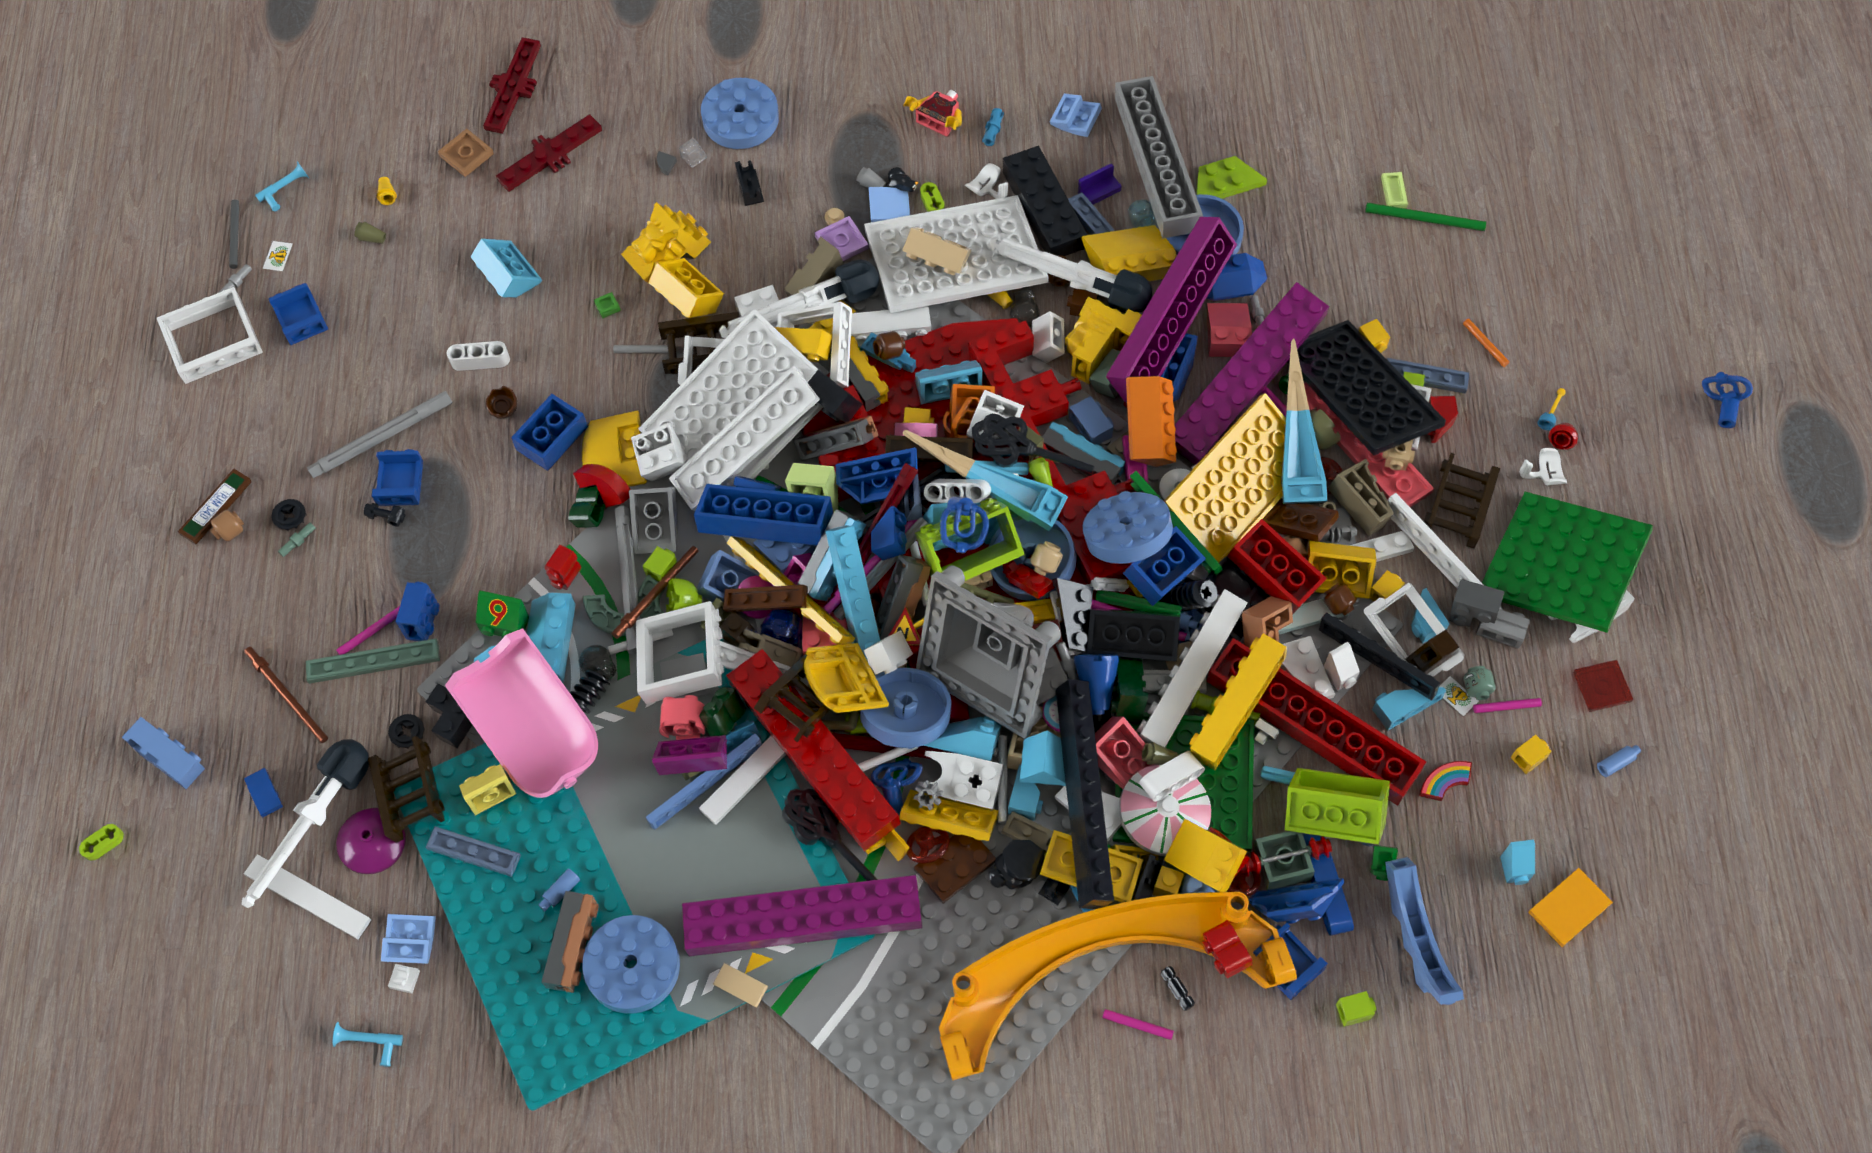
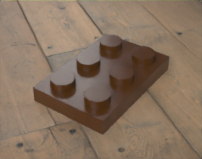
M1281 498L1263 520L1278 533L1319 542L1338 520L1339 513L1337 510L1305 503L1283 504V499Z
M953 835L915 865L914 871L944 904L992 866L996 857L981 840L965 835Z

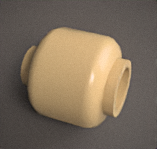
M1048 541L1038 544L1030 559L1031 564L1035 567L1034 571L1044 576L1047 573H1055L1063 558V554L1060 552L1061 548Z

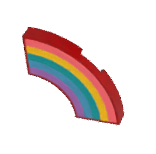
M1454 761L1439 766L1426 778L1419 796L1442 801L1448 789L1457 785L1467 786L1470 780L1472 762Z

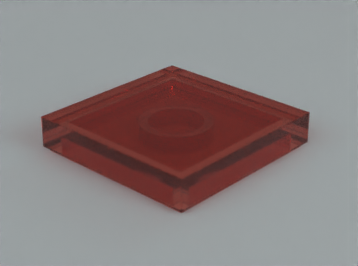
M1617 660L1574 670V676L1589 712L1633 701Z

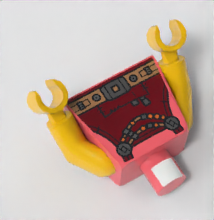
M949 90L946 95L936 91L930 96L919 100L912 96H907L903 106L910 107V111L916 110L917 123L948 137L952 128L956 130V127L962 124V112L957 101L958 94L953 90Z

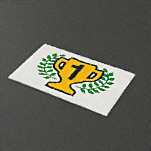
M273 241L263 269L283 271L292 243Z
M1451 676L1439 686L1446 689L1443 699L1463 716L1473 708L1474 704L1479 702L1476 698L1468 696L1466 690Z

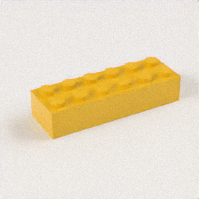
M1264 633L1260 639L1257 637L1254 639L1249 648L1251 651L1248 658L1246 656L1242 658L1237 667L1239 668L1236 677L1233 675L1230 677L1225 686L1227 687L1224 696L1221 694L1218 696L1213 705L1215 706L1212 715L1209 713L1206 715L1201 724L1203 726L1200 734L1195 733L1189 743L1191 745V753L1197 760L1214 771L1286 659L1287 647Z

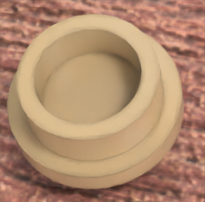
M838 208L829 209L825 213V221L828 225L845 218L843 211Z

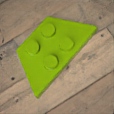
M1232 156L1199 167L1197 195H1212L1223 199L1265 186L1267 179L1236 156Z

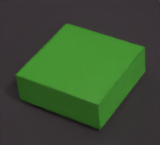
M612 292L594 299L602 319L621 311Z

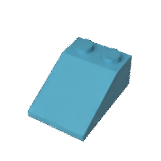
M988 716L948 724L940 737L924 746L991 761L998 745L1001 724Z

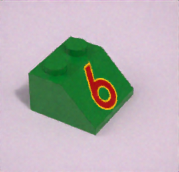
M479 590L476 624L482 634L486 636L497 635L504 638L505 635L517 630H526L529 615L521 599Z

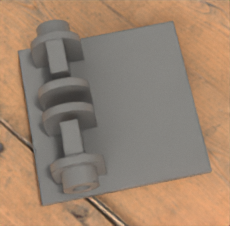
M1336 508L1339 518L1319 542L1341 545L1356 544L1355 536H1357V529L1352 527L1349 513L1345 508Z
M703 653L660 662L663 680L706 669ZM708 688L673 698H684L686 695L703 696L711 694V690Z

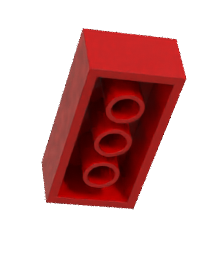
M1263 519L1227 555L1267 594L1291 602L1292 615L1327 579Z

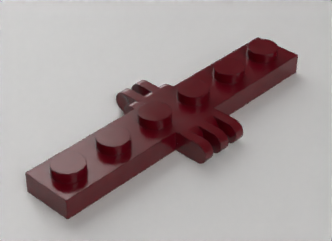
M522 37L507 72L492 76L489 86L495 88L498 93L483 125L486 131L503 134L518 98H531L537 81L527 77L541 47L539 40Z
M589 114L552 139L549 137L545 139L542 135L538 136L540 143L536 139L531 141L534 151L497 174L498 182L510 192L546 167H549L554 173L558 172L559 170L556 165L562 169L565 167L562 161L567 165L571 163L566 154L601 132L602 126Z

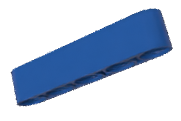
M1302 833L1306 846L1309 845L1311 837L1315 841H1319L1321 837L1319 835ZM1329 853V858L1321 854L1319 860L1309 855L1315 871L1312 880H1310L1311 883L1339 879L1331 853ZM1342 887L1322 916L1330 936L1354 930L1353 919Z

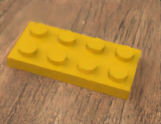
M910 789L900 811V820L906 821L909 824L928 826L934 830L948 831L955 835L973 837L976 840H990L999 810L940 796L937 798L941 800V803L939 805L933 803L931 810L928 809V806L919 808V801L913 798L919 792Z
M1054 830L1040 875L1077 887L1072 837L1069 834ZM1108 848L1114 900L1122 903L1131 901L1143 859Z

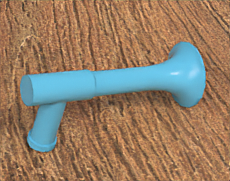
M297 161L294 171L260 191L255 196L260 202L266 199L272 211H278L280 205L272 195L297 178L309 177Z
M337 1022L333 1032L332 1043L333 1047L341 1041L384 1044L380 1066L390 1067L393 1045L401 1046L403 1035L354 1032L343 1029L339 1022Z

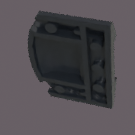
M1227 556L1219 562L1222 571L1218 575L1211 571L1205 579L1214 583L1218 595L1226 589L1246 601L1247 605L1243 611L1271 597ZM1213 606L1198 608L1196 610L1200 614L1204 615L1206 611L1210 613ZM1242 614L1229 635L1232 639L1235 638L1239 642L1244 637Z

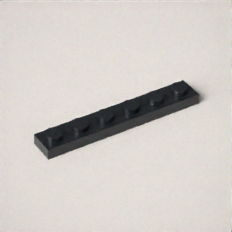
M1327 612L1321 618L1319 631L1341 645L1348 642L1354 653L1431 701L1437 695L1440 682L1433 676L1425 674L1417 669L1415 665L1404 661L1394 652L1388 651L1376 641L1362 635L1357 629L1344 624L1339 618L1331 616Z

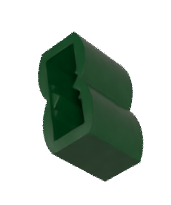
M596 485L579 488L577 491L576 502L572 505L568 518L577 528L598 527L602 521L606 506Z
M722 687L715 692L711 702L703 707L699 717L710 737L723 736L732 730L734 723L743 716L746 708L735 688Z

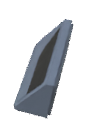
M916 474L910 487L904 494L907 521L918 520L923 517L918 474Z

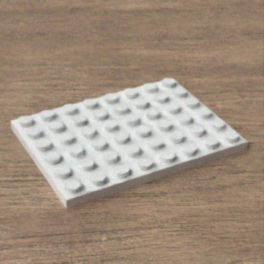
M1018 195L864 224L865 233L890 313L1048 283V274L1046 272L1000 255L997 248L993 251L989 246L992 238L999 237L998 241L1007 238L1038 250ZM912 227H920L924 229V233H934L942 237L941 240L948 239L972 249L962 272L956 273L954 276L944 272V267L937 265L934 268L926 265V260L918 257L917 260L907 257V252L902 250Z
M754 309L642 424L639 430L644 433L670 423L684 447L688 461L791 367L797 368L807 383L818 369ZM819 403L812 406L724 486H734V479L737 476L754 479L823 406Z

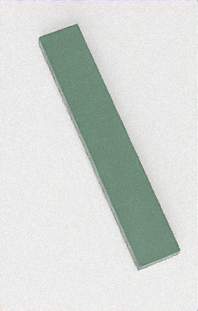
M436 638L306 661V679L310 684L440 661L439 643Z

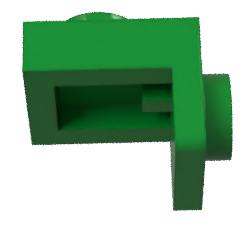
M1373 845L1370 872L1376 876L1377 880L1388 881L1385 862L1397 859V847Z

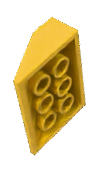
M1155 225L1086 235L1081 238L1091 265L1114 275H1118L1121 270L1126 269L1143 276L1148 281L1160 280L1165 277L1177 256L1174 247L1166 238L1162 239L1161 233Z

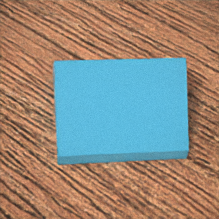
M1047 730L1024 739L1020 782L1066 786L1060 737Z

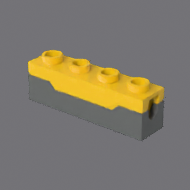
M851 336L848 386L854 385L866 412L888 401L887 392H889L885 381H880L878 378L879 375L876 368L868 363L866 353L863 350H859L855 337ZM831 345V349H830V353H829L830 359H831L832 345Z

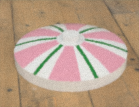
M1152 765L1138 771L1125 785L1119 800V816L1126 834L1137 846L1149 853L1166 856L1184 819L1208 830L1211 820V804L1206 790L1197 778L1154 802L1139 784L1140 780L1147 773L1161 766Z

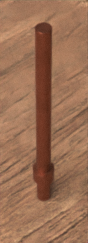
M692 546L630 613L624 615L621 623L611 633L614 638L618 639L628 628L630 629L636 623V619L665 589L669 580L675 578L699 552L695 546Z
M251 646L247 647L244 653L253 662V667L266 677L320 743L326 742L328 740L327 735L268 667L269 663L264 657H260Z

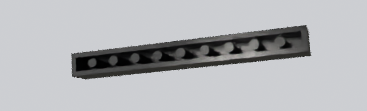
M1068 679L1055 690L1079 908L1098 909L1114 902L1089 681Z

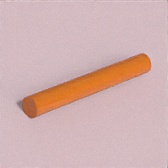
M1469 318L1463 322V325L1503 367L1509 364L1510 361Z

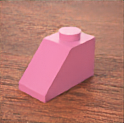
M895 423V435L904 436L903 431L908 430L921 437H937L938 425L932 423Z

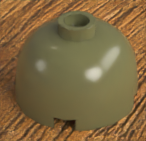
M1317 407L1313 408L1310 414L1318 449H1329L1341 440L1339 432L1334 433L1332 428L1335 425L1321 409L1317 411Z

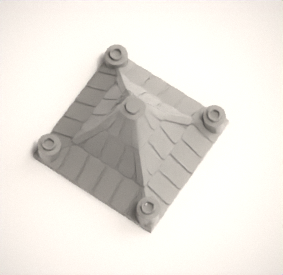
M954 565L948 566L941 573L936 571L931 576L916 669L932 674L946 686L951 695L1026 739L1030 735L1032 727L1042 717L1041 709L1036 704L1049 649L1061 637L1059 627L1051 621H1045L1038 628L1033 629L1034 615L1027 607L1010 603H991L961 588L960 586L965 582V576L963 571Z

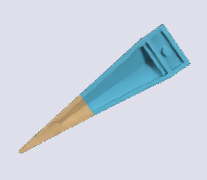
M1293 339L1290 352L1281 481L1283 504L1327 502L1326 477L1313 428L1296 342Z
M908 430L903 431L904 436L966 479H982L987 481L991 487L990 496L1008 506L1010 510L1029 522L1031 520L1048 531L1053 527L1068 498L1065 494L1050 485L994 468L951 451Z

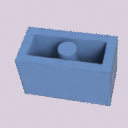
M1091 396L1069 407V419L1087 441L1099 445L1112 438L1114 424L1109 417L1104 415L1099 402H1095Z

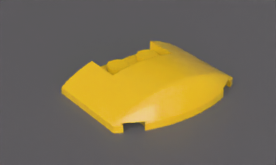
M639 410L590 421L582 442V465L598 464L607 467L617 473L629 487L647 483L646 479L640 475L631 437L642 433L639 430L641 427Z
M858 643L807 648V657L804 661L806 678L816 697L827 708L836 713L889 706V702Z

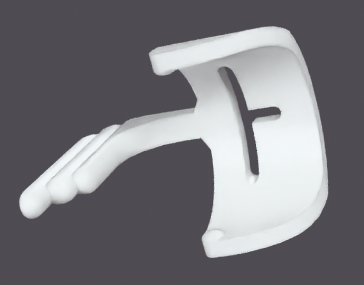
M991 163L985 165L973 181L964 185L979 196L989 193L994 198L1000 199L1008 195L1007 182L999 184L998 192L992 189L1000 176L1001 169Z
M1554 448L1541 449L1539 454V472H1530L1533 464L1528 460H1524L1519 471L1522 478H1541L1545 485L1567 483L1562 472L1559 452ZM1546 463H1548L1549 473H1554V474H1550L1551 479L1549 478V475H1548V472H1547Z

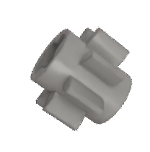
M925 780L924 787L918 785L915 788L919 794H916L913 798L919 801V808L928 806V809L931 810L933 803L936 805L941 803V800L937 797L941 796L943 791L938 790L937 782L929 784V781Z

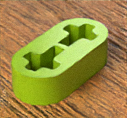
M931 182L924 183L920 188V196L927 212L945 209L943 198L936 184Z
M114 824L103 826L81 842L79 846L80 854L90 861L99 859L122 842L124 837L123 831ZM110 832H113V833H114V834H113V835H114V838H113V839H110V838H109V837H110V836H109V833H110ZM91 845L94 846V851L92 853L89 852V847Z

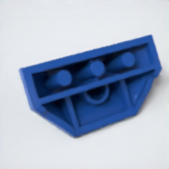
M1247 253L1231 255L1209 292L1207 299L1217 301L1253 295L1267 280L1263 261Z
M1185 334L1161 375L1163 378L1172 380L1174 389L1173 402L1180 398L1192 370L1198 339L1197 335Z
M914 447L836 464V484L861 504L885 500L905 463L918 469L917 449Z
M1340 878L1255 891L1248 900L1249 904L1276 922L1286 921V923L1292 924L1308 918L1309 921L1322 918L1341 889L1344 879Z

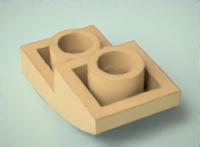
M725 963L713 985L756 1008L768 988L767 985Z

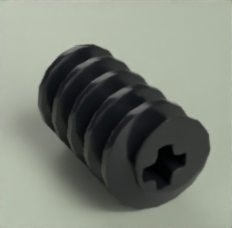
M1198 580L1178 584L1170 591L1169 598L1171 604L1180 605L1184 612L1212 606L1217 599V589L1210 580Z
M586 670V677H581L579 679L580 684L574 686L575 691L569 693L582 711L589 714L590 711L587 705L595 707L592 699L600 700L601 697L597 692L605 693L606 689L603 687V684L610 685V683L597 672Z

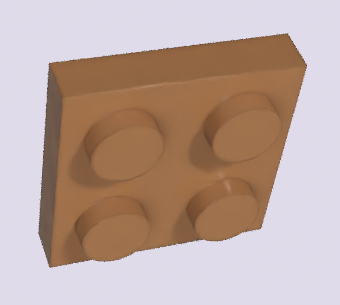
M466 128L441 148L438 154L466 177L490 158L494 152L492 148Z

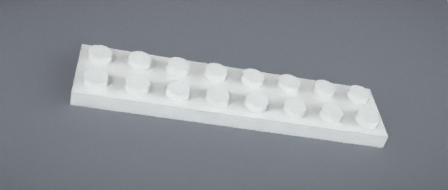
M791 367L669 477V480L690 509L696 511L706 484L725 485L814 406L820 400L797 368Z

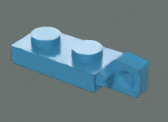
M870 333L860 347V351L863 350L866 355L895 369L901 370L903 368L912 373L916 368V360L910 357L905 348L902 355L897 358L882 360L879 356H876L873 350V341L877 335L874 333Z

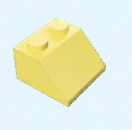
M501 764L490 766L484 773L469 777L463 784L459 785L465 801L475 816L516 794Z

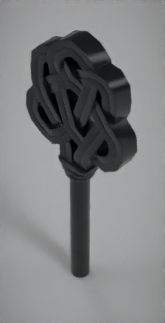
M991 413L972 427V438L975 442L977 453L983 457L992 458L997 465L1003 468L1016 464L1019 456L1036 455L1090 474L1093 473L1095 467L1093 465L1037 447V444L1026 438L1028 428L1026 422L1019 417L1004 418L999 414ZM997 435L1000 439H993V436Z
M814 789L790 790L785 799L782 817L786 823L793 826L794 834L799 842L805 845H814L821 841L825 845L832 848L835 847L866 881L878 880L841 841L842 838L836 828L840 821Z

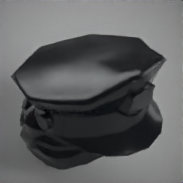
M1013 839L1005 847L1003 853L995 859L994 868H991L988 873L990 884L996 888L1007 886L1011 890L1029 885L1041 872L1045 859L1044 851L1031 840Z

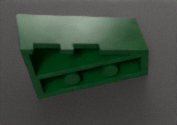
M1119 657L1112 692L1113 700L1110 702V713H1114V717H1124L1130 724H1141L1148 700V693L1143 692V687L1146 688V681L1142 679L1144 669L1141 658Z

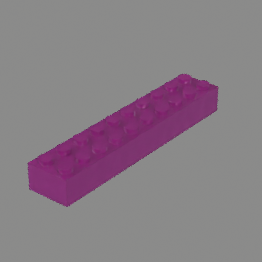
M1199 217L1107 373L1106 378L1126 403V378L1161 377L1237 246V243L1220 217Z
M1296 282L1175 424L1177 452L1194 465L1199 463L1237 422L1290 359L1291 341L1295 340L1298 349L1324 319L1330 306Z
M916 875L682 903L685 951L689 957L922 928Z

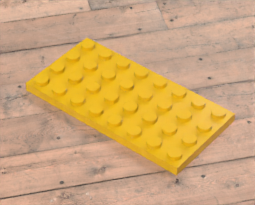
M1266 393L1259 396L1164 500L1169 510L1176 514L1218 563L1266 516L1283 496L1281 481L1286 418Z

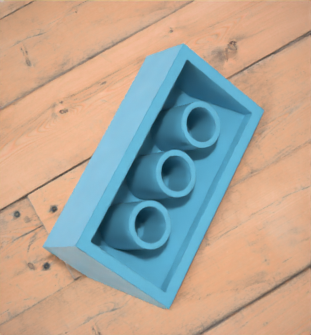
M547 593L531 603L527 635L564 684L576 604L571 594Z

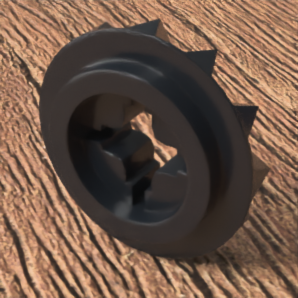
M287 499L274 507L271 518L274 525L280 530L285 529L289 531L292 528L297 529L300 523H304V517L307 514L304 505L300 501ZM283 513H292L294 515V518H286V516Z
M404 714L392 721L389 726L388 735L391 742L398 748L405 747L408 749L410 746H413L412 737L417 736L419 739H423L425 728L419 717L412 714ZM402 726L410 730L411 737L404 734Z

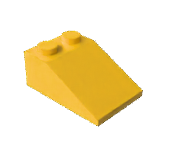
M1184 819L1164 861L1223 893L1227 892L1247 851Z

